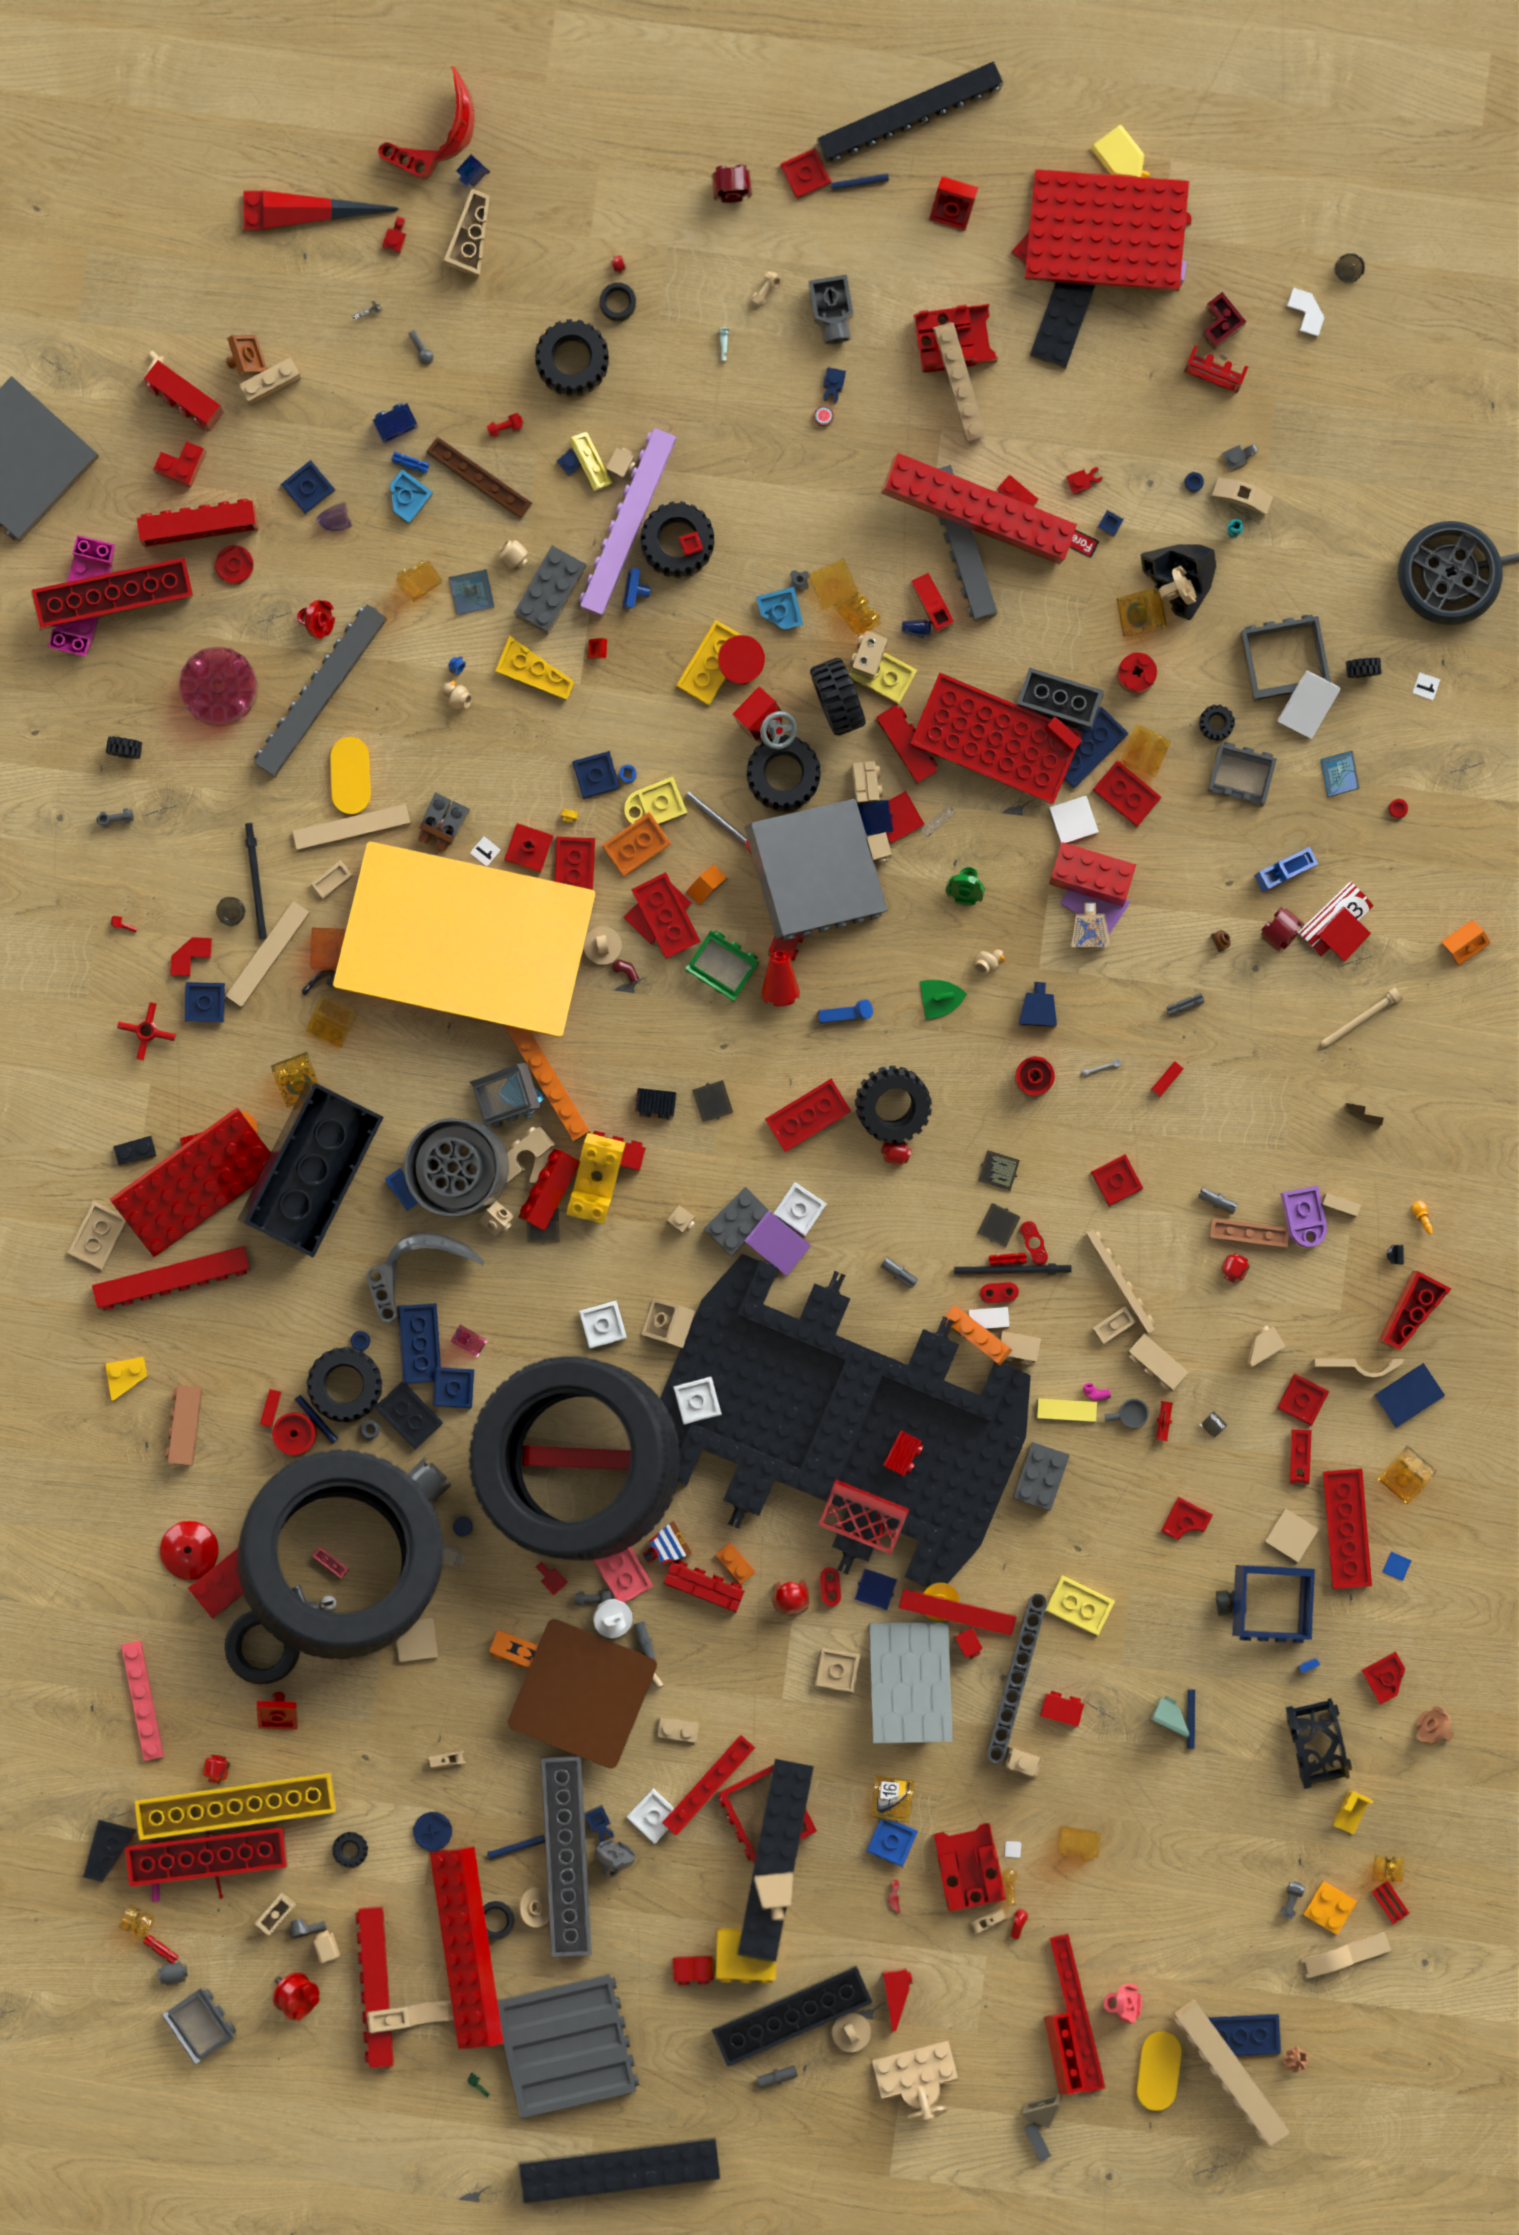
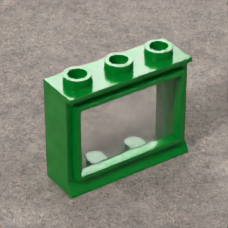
M710 930L685 968V972L691 973L698 980L708 984L715 991L725 995L734 1003L758 967V957L749 951L746 954L740 950L742 947L734 941L729 943L724 939L726 936L715 930V932H712Z

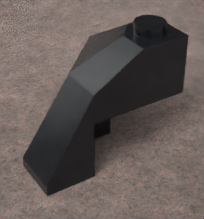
M1177 544L1140 554L1142 570L1147 577L1150 576L1157 584L1155 588L1158 592L1161 587L1174 581L1172 570L1179 566L1183 567L1187 573L1184 574V577L1187 580H1191L1195 590L1196 602L1188 605L1181 596L1169 600L1172 605L1171 610L1175 615L1191 620L1212 586L1217 567L1214 549L1201 544Z

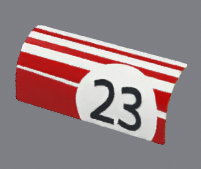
M1351 882L1298 931L1320 956H1323L1330 948L1317 936V933L1342 907H1345L1358 921L1373 907L1369 899Z

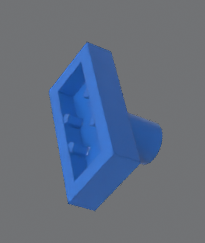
M632 568L628 570L622 608L632 609L635 605L636 596L648 598L650 595V586L638 584L640 569Z

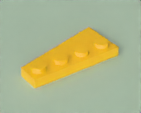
M509 635L495 672L568 701L575 682Z

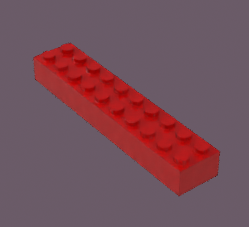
M897 453L893 458L881 491L883 495L1059 565L1066 558L1077 524L900 453Z
M475 1846L431 1852L429 1854L458 2050L490 2047L504 2043Z

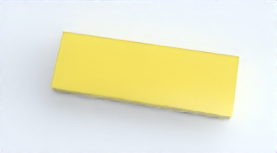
M584 432L571 437L569 442L594 491L610 486L612 481L588 433Z
M1038 1398L1037 1418L1096 1422L1097 1402Z

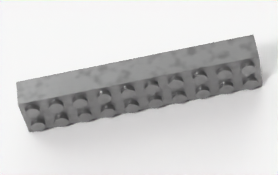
M579 1756L541 1758L552 1957L592 1955L582 1761Z

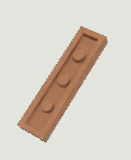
M1212 1218L1209 1238L1287 1248L1289 1232L1288 1228Z

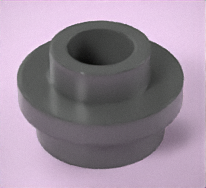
M367 1420L361 1425L360 1432L365 1439L372 1440L379 1435L380 1427L377 1422ZM369 1426L374 1428L371 1434L367 1433L366 1430Z

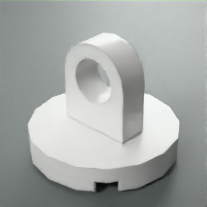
M617 1599L605 1600L598 1605L593 1615L595 1628L601 1635L608 1638H616L625 1634L631 1627L633 1620L632 1612L627 1604Z

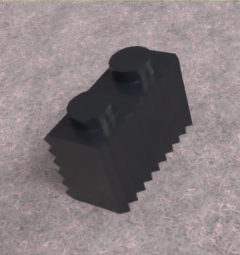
M638 1088L635 1112H638L641 1117H650L651 1114H656L659 1119L669 1120L670 1116H674L677 1093Z

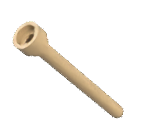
M1395 987L1390 989L1383 1000L1322 1040L1321 1046L1324 1048L1329 1046L1390 1003L1397 1004L1402 1001L1403 998Z

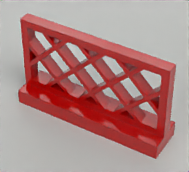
M836 1480L818 1525L892 1554L909 1509ZM834 1494L841 1496L845 1505L835 1508L832 1502ZM854 1503L861 1504L864 1512L853 1515L849 1505ZM847 1507L851 1517L841 1521L837 1510ZM873 1510L878 1511L882 1519L872 1523L868 1513ZM834 1512L838 1522L833 1525L825 1523L826 1515ZM865 1514L869 1525L859 1528L855 1518ZM890 1518L900 1520L899 1526L893 1530L889 1529L886 1522ZM853 1520L856 1530L852 1532L845 1531L842 1523ZM884 1522L888 1532L877 1536L873 1526ZM871 1527L875 1537L867 1540L863 1538L861 1531ZM889 1534L892 1541L890 1548L882 1546L879 1538Z

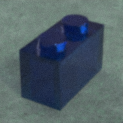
M403 403L396 404L392 407L393 410L387 413L382 411L372 419L383 444L418 427L408 403L404 405Z

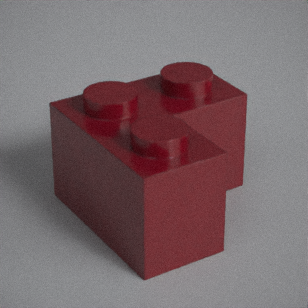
M1223 292L1207 303L1206 309L1216 322L1204 330L1203 336L1215 350L1241 330L1247 322Z

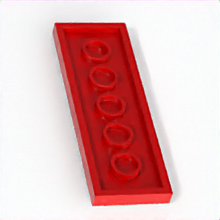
M1363 1469L1323 1471L1332 1589L1372 1586Z

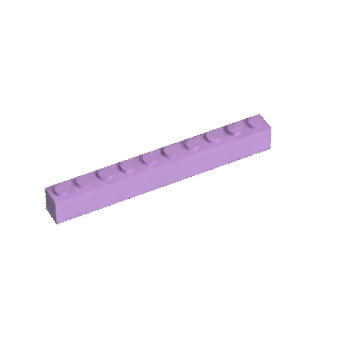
M654 428L653 433L649 432L645 442L648 445L645 450L642 449L638 457L640 464L638 468L634 467L630 477L633 481L630 486L627 485L623 493L625 500L623 504L619 503L616 510L618 517L616 521L612 520L608 530L611 532L608 539H604L601 546L603 553L601 557L597 556L593 566L596 568L593 575H589L586 582L588 589L586 592H582L579 599L581 609L600 617L604 615L676 442V436Z

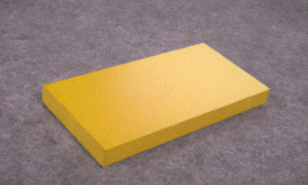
M715 620L676 687L710 706L726 679L718 666L720 647L730 637L741 634Z

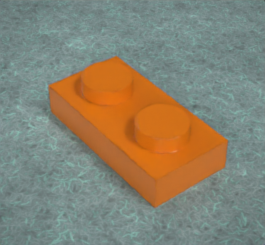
M731 1542L715 1554L740 1584L756 1572Z

